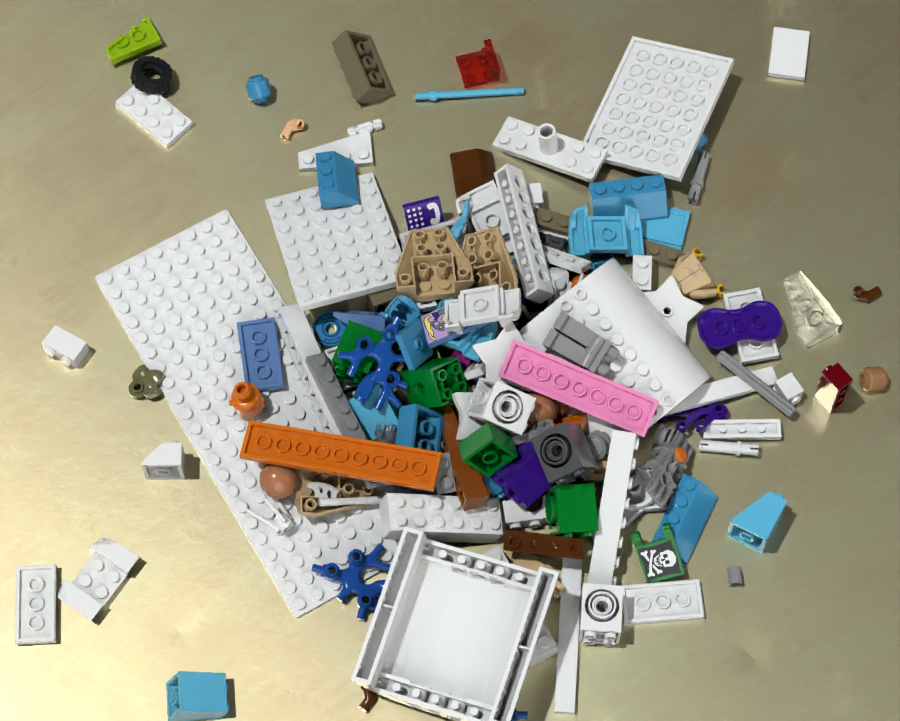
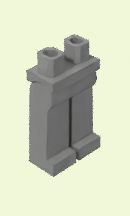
M561 311L553 324V328L584 345L586 348H583L552 328L542 343L549 349L589 369L590 372H596L603 376H606L610 369V366L602 362L605 355L615 360L620 353L612 345L611 341L604 339L563 311Z

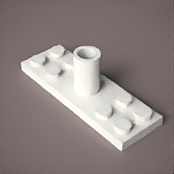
M509 116L492 144L495 150L593 183L608 155V150L556 133V129L552 124L545 123L536 126Z

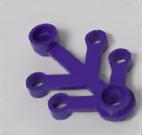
M711 403L704 405L706 408L697 407L663 416L656 423H664L668 417L688 416L685 420L677 421L675 429L685 433L687 428L696 421L695 430L703 433L714 420H724L728 415V409L724 404ZM700 416H707L704 420H697Z

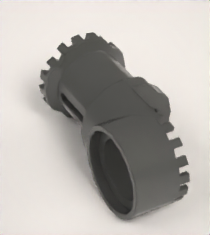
M538 232L542 240L541 244L563 251L566 239L561 240L551 237L550 234Z

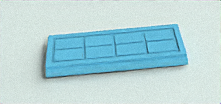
M667 206L668 218L641 221L643 239L681 250L690 211Z

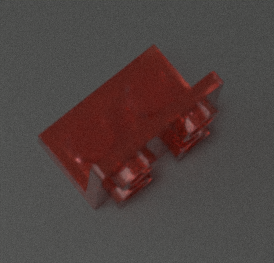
M491 39L483 41L481 51L456 56L464 88L500 81V67Z

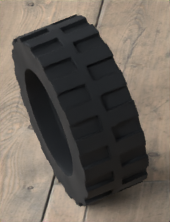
M144 56L134 62L130 79L134 87L138 88L141 92L161 94L169 88L173 73L172 68H170V65L165 60L154 56ZM143 72H154L158 74L160 78H148L145 75H143Z

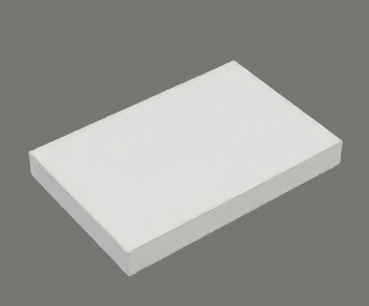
M774 27L768 76L804 81L810 31Z

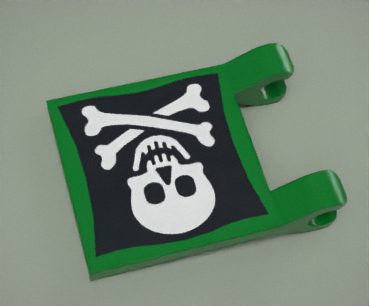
M669 522L664 523L662 526L664 539L643 544L639 531H635L631 535L646 583H654L685 574Z

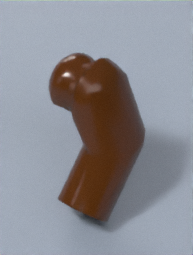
M856 286L853 289V296L858 300L866 302L882 294L878 286L869 291H865L861 286Z
M361 686L365 698L358 707L362 711L367 712L377 699V695L375 692Z

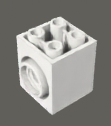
M480 377L465 414L484 423L490 422L504 432L522 435L527 428L530 413L535 408L536 398L497 380Z
M583 583L580 604L579 642H583L585 645L603 643L604 646L619 644L622 627L623 586Z

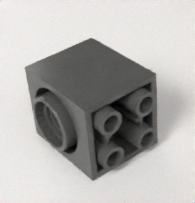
M564 422L531 438L548 483H556L557 485L572 484L576 481L575 478L579 476L586 477L593 473V469L598 468L580 423Z

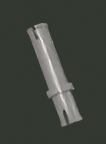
M706 151L699 152L693 179L689 182L690 189L686 200L690 203L692 199V204L698 203L700 191L704 187L703 180L709 158L711 157L708 152L705 156Z

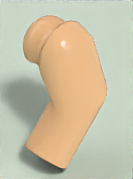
M301 118L289 120L285 124L280 137L288 140L292 132L299 131L305 126L304 120Z

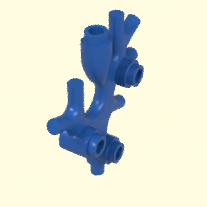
M394 316L392 323L388 324L387 328L381 331L380 337L382 340L378 344H374L369 337H360L355 341V350L351 352L338 351L337 354L338 359L351 362L347 375L354 377L360 362L364 358L373 357L376 359L377 369L361 380L354 395L356 396L354 399L365 404L366 400H369L374 387L379 384L382 386V391L374 406V409L381 411L386 400L390 401L396 409L399 408L402 403L393 393L394 387H399L406 390L408 387L407 382L401 380L396 372L390 370L393 363H405L403 355L394 354L392 351L393 343L397 341L395 335L400 330L398 326L402 320L397 316ZM387 332L391 333L390 339L386 337ZM362 341L366 344L365 348L361 347ZM388 376L392 377L390 383L387 381Z
M378 543L374 550L367 555H364L359 549L352 550L348 555L349 566L346 569H339L337 564L329 563L327 565L323 564V566L313 564L311 571L321 574L320 576L324 577L327 581L332 582L336 580L342 584L343 589L336 597L339 601L343 602L351 593L357 594V607L359 610L356 619L364 621L368 610L375 612L378 603L377 595L381 594L386 580L365 584L360 579V573L367 567L389 572L391 564L379 561L378 556L385 547ZM358 555L360 559L354 560L353 556ZM329 569H334V570H335V573H334V574H330V573L328 572V570H329ZM366 598L369 602L365 604L362 602V599Z

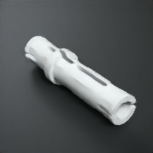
M700 439L699 451L736 454V456H740V454L758 456L759 444Z

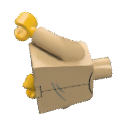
M695 247L692 252L678 257L671 275L674 277L680 291L687 298L705 299L717 297L721 299L723 294H727V292H720L725 287L723 284L714 288L716 286L700 262L703 253L697 254L699 248Z

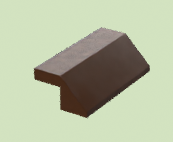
M477 148L450 154L456 198L492 180L496 184L492 152Z

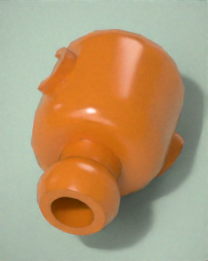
M249 382L237 383L229 397V405L233 406L236 413L245 419L259 416L266 405L258 387Z

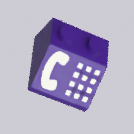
M439 195L402 205L403 223L406 231L445 222Z

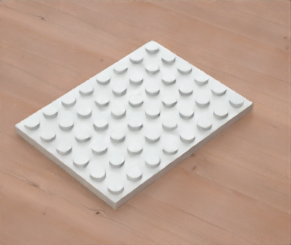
M632 36L583 142L608 150L604 163L652 175H663L664 178L681 182L731 72L734 59Z
M373 172L356 176L359 201L357 205L322 209L318 186L265 199L300 312L396 287L395 272L402 252Z

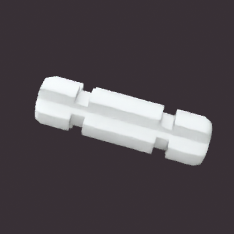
M377 118L373 122L368 121L358 124L355 128L354 126L347 128V134L352 136L368 130L372 132L373 129H382V121L380 118Z

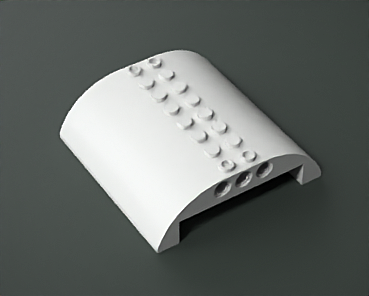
M615 258L610 259L594 270L519 331L525 341L544 346L542 343L552 328L583 348H586L584 345L553 328V324L561 311H563L604 339L611 341L612 345L620 353L615 360L605 355L602 362L610 366V369L606 376H600L659 400L649 427L712 376ZM546 347L545 353L589 371V369ZM569 406L568 411L561 418L584 412ZM587 414L586 436L594 430L606 432L610 438L612 430L629 432Z
M405 526L351 680L370 691L394 701L456 721H511L560 573L541 566L538 571H534L427 539L424 532Z

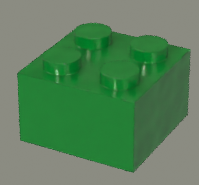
M490 422L485 423L458 443L462 461L487 478L518 457L514 440Z

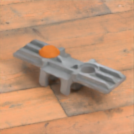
M679 430L675 431L667 447L658 446L653 448L651 454H658L657 458L646 461L644 465L646 469L649 467L655 469L652 470L650 480L645 489L660 509L664 508L667 500L673 497L674 489L677 488V484L684 474L683 470L687 468L686 464L694 451V448Z

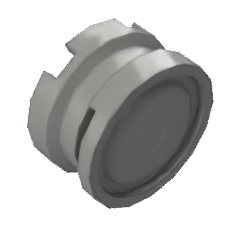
M660 424L652 443V449L658 446L667 447L676 429L672 427L669 429L666 428V425Z
M594 430L586 436L595 461L604 458L609 453L611 438L606 432Z

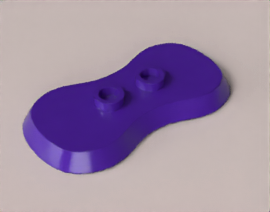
M760 300L735 310L722 308L708 309L698 317L697 328L699 336L705 345L715 349H722L745 339L757 341L772 340L781 333L782 319L774 304Z

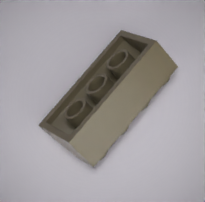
M344 30L331 42L356 102L370 104L395 94L370 35Z

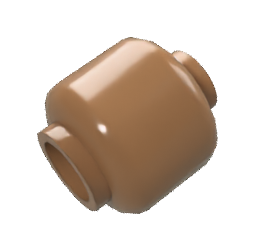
M879 366L865 367L858 376L859 385L867 392L882 391L889 381L888 374Z

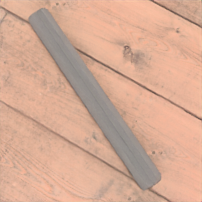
M724 350L720 351L716 357L719 362L787 416L794 414L796 411L795 406Z

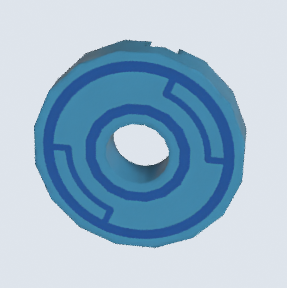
M333 312L321 314L315 319L312 327L316 341L324 348L338 346L347 324L334 317ZM328 327H335L337 329L333 334L326 332Z

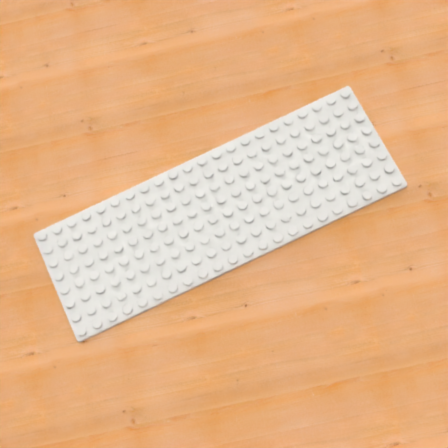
M223 210L95 277L97 284L148 370L163 372L158 387L161 389L162 394L295 618H299L337 597L343 589L340 582L336 580L332 582L327 581L324 577L320 576L321 574L312 572L313 564L323 566V564L335 563L339 566V569H346L349 566L348 555L352 550L359 549L364 555H367L374 550L378 543L385 547L378 556L379 561L392 564L397 545L395 540L383 539L379 504H367L323 516L299 515L294 504L293 492L289 497L280 499L294 522L293 526L285 533L281 531L276 533L273 528L246 512V509H250L275 524L273 520L277 515L265 502V497L270 500L280 513L282 512L275 499L267 496L261 489L259 477L262 469L258 467V462L240 459L239 455L249 420L323 432L276 320L275 324L285 389L260 392L266 405L259 416L252 419L240 417L234 407L229 405V397L234 386L239 382H245L237 322L275 317L279 307L287 305L227 210ZM384 486L380 491H376V496H385L386 493L404 494V492L393 491V487ZM354 555L353 559L359 560L360 557L358 555ZM373 567L364 568L360 573V579L364 582L384 570ZM329 569L328 572L334 574L335 570Z

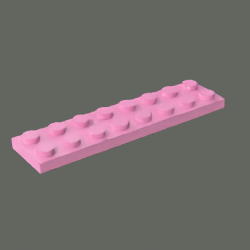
M514 339L498 374V377L626 431L636 433V435L643 438L659 403V400Z

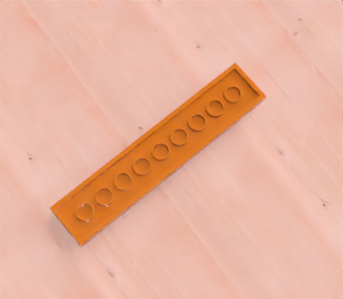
M249 420L239 456L240 459L434 492L442 452Z

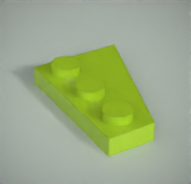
M148 15L143 18V22L138 26L134 25L131 27V31L125 36L118 37L105 47V52L112 65L162 44L161 38Z

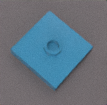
M414 319L395 335L409 371L415 370L433 354L432 348L428 346L420 319Z

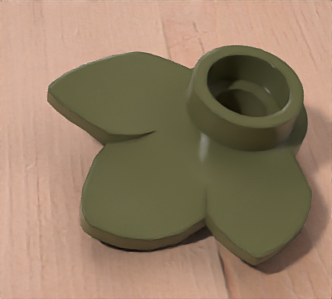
M145 365L139 366L132 375L133 382L129 385L130 395L134 398L146 397L148 399L160 396L162 391L157 385L162 379L163 372L159 370L148 371ZM137 386H141L139 390H135Z

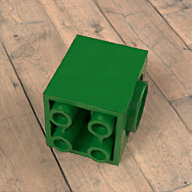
M351 320L348 321L332 358V370L337 379L342 381L348 380L355 386H358L366 375L377 369L376 359L366 357L360 362L354 377L347 375L351 362L338 359L337 354L338 351L351 352L355 350V341L360 337H369L374 344H378L382 340L380 337L381 331ZM362 341L361 347L365 348L366 344Z
M459 357L428 359L415 370L409 371V369L401 372L403 381L408 383L406 392L410 405L419 404L426 408L442 407L453 402V393L469 392Z
M594 483L555 485L546 490L545 512L551 536L568 538L575 536L576 539H587L593 536L594 532L599 531Z

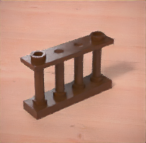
M505 530L503 546L505 551L583 560L585 539Z

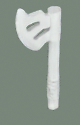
M321 482L307 483V487L313 489L315 497L319 498L318 504L320 507L379 504L384 497L337 498L340 491L335 487ZM328 491L331 492L330 498L327 495Z

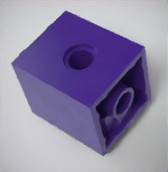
M530 441L515 445L518 457L499 469L491 477L498 486L501 485L504 488L502 492L510 500L512 499L518 506L522 504L526 508L554 484L548 483L537 453Z

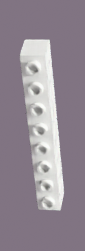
M506 163L494 172L524 296L526 299L541 304L553 296L554 291L523 171Z

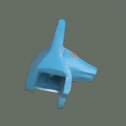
M404 295L396 296L389 303L385 312H380L381 317L389 321V324L392 323L394 316L402 319L398 326L399 332L414 319H420L421 316L415 301ZM387 332L386 337L388 339L391 338L390 332Z

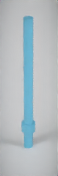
M524 88L441 92L429 90V92L414 93L415 100L429 99V101H437V99L521 95L524 94Z

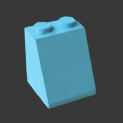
M379 384L374 387L369 400H366L365 404L355 400L356 395L348 399L366 439L377 442L380 441L378 435L382 434L381 430H384L385 425L392 426V434L397 432L399 408L396 409L388 400L385 401L381 411L374 409L375 403L382 391V386Z
M769 491L732 518L727 536L762 553L784 512L787 500L781 494Z
M178 671L166 683L168 721L222 718L228 713L230 707L229 700L227 699L229 684L228 680H226V673Z

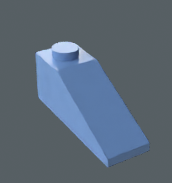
M346 309L333 312V316L345 324H348V321L351 320L378 331L387 328L390 323L382 318L379 312Z

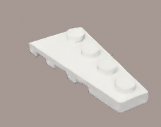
M370 130L298 152L300 172L317 171L315 153L335 151L353 160L355 167L373 166Z

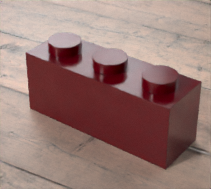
M839 363L833 366L829 365L822 371L823 374L819 379L820 383L815 397L829 413L845 402L853 382L851 376Z

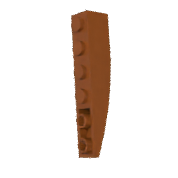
M448 403L443 408L444 453H450L457 496L464 511L484 507L487 505L488 498L490 497L489 488L484 485L483 474L462 461L458 445L462 440H456L460 422L456 418L455 407Z

